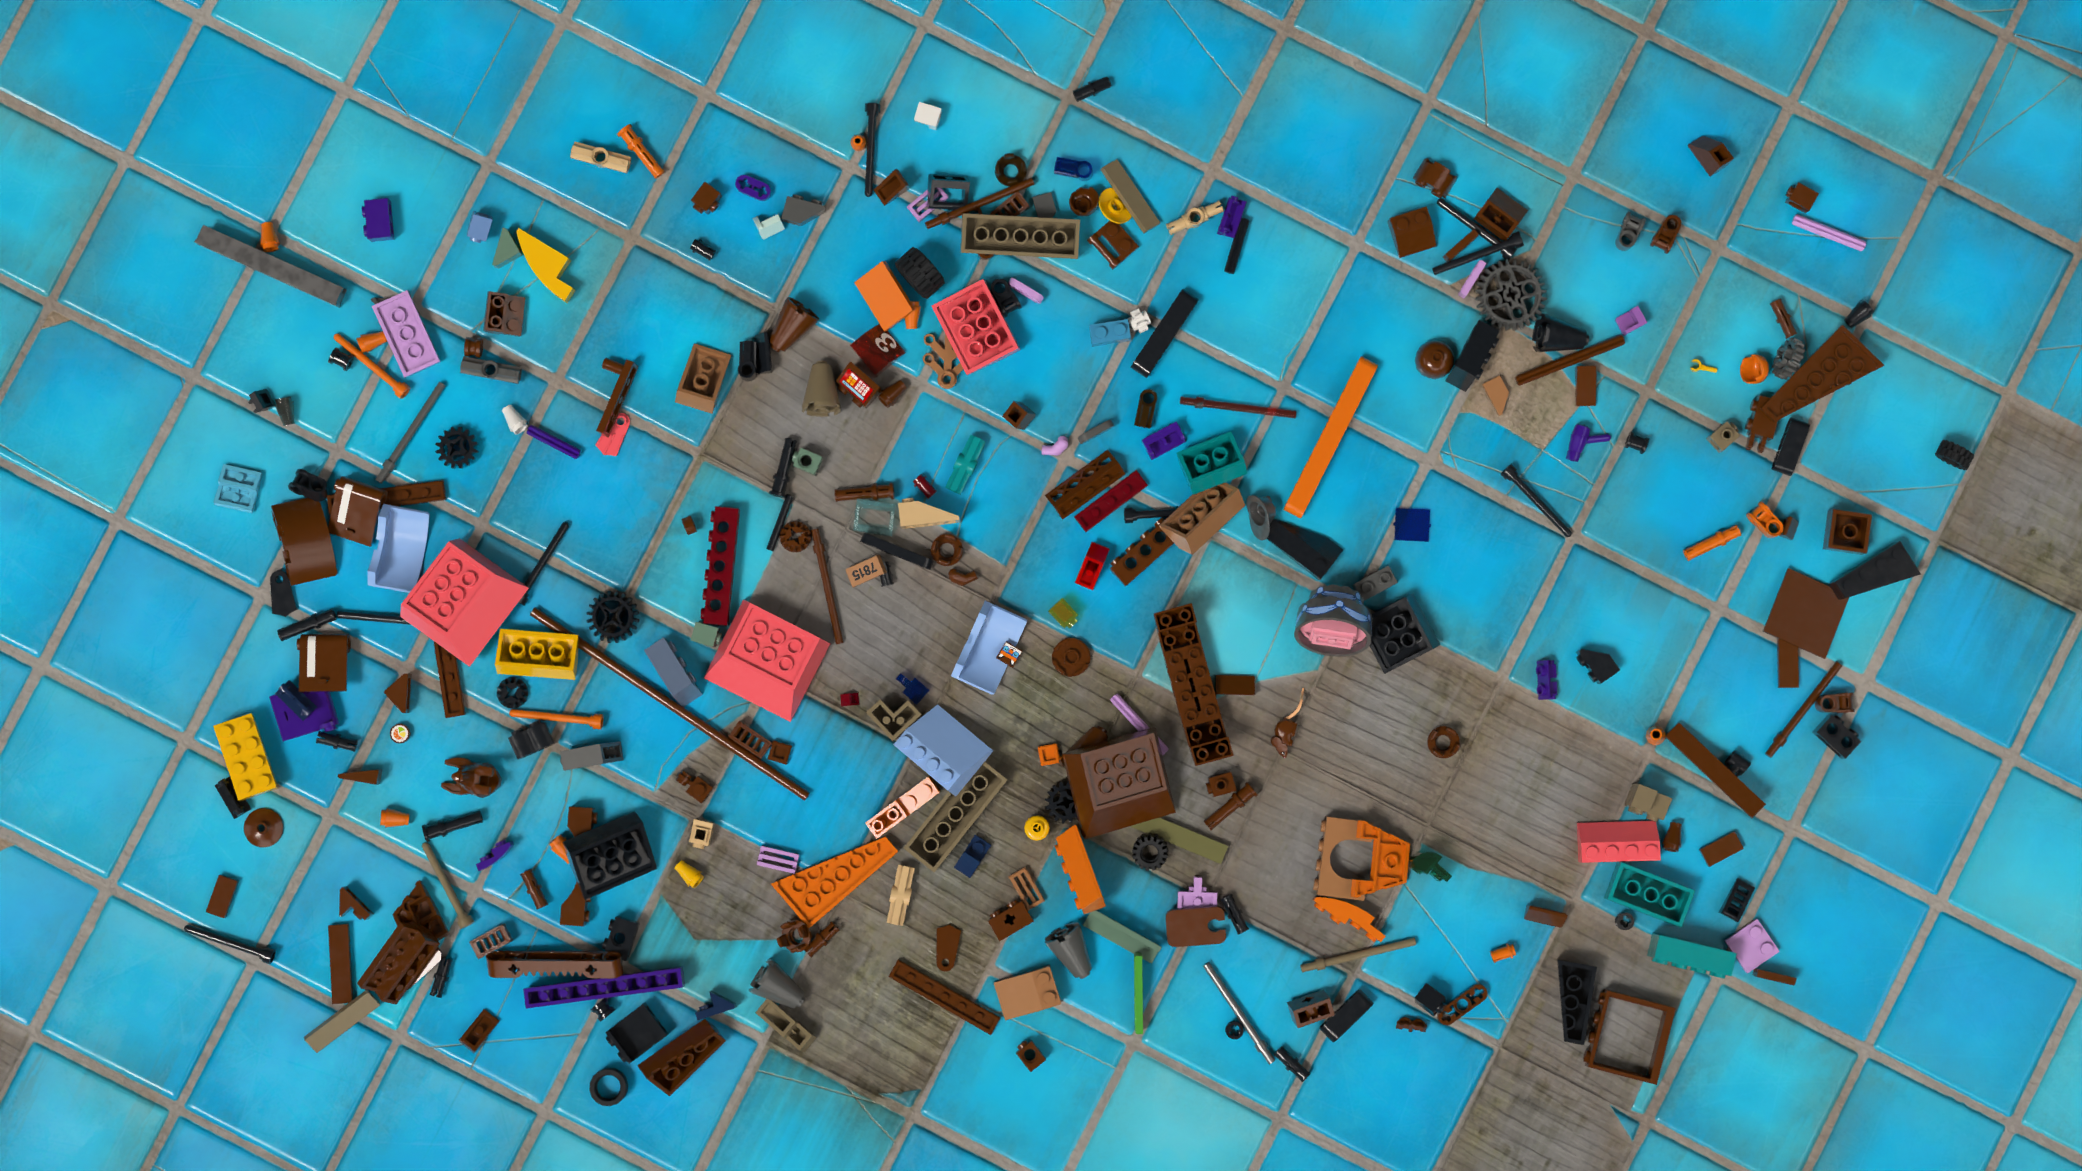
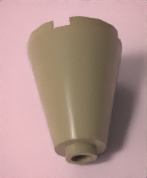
M817 361L811 368L802 404V412L804 413L806 410L807 415L827 417L828 413L834 412V415H837L841 411L832 367L826 361Z

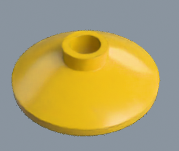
M1107 188L1100 194L1099 208L1108 220L1117 224H1123L1131 219V214L1113 188Z

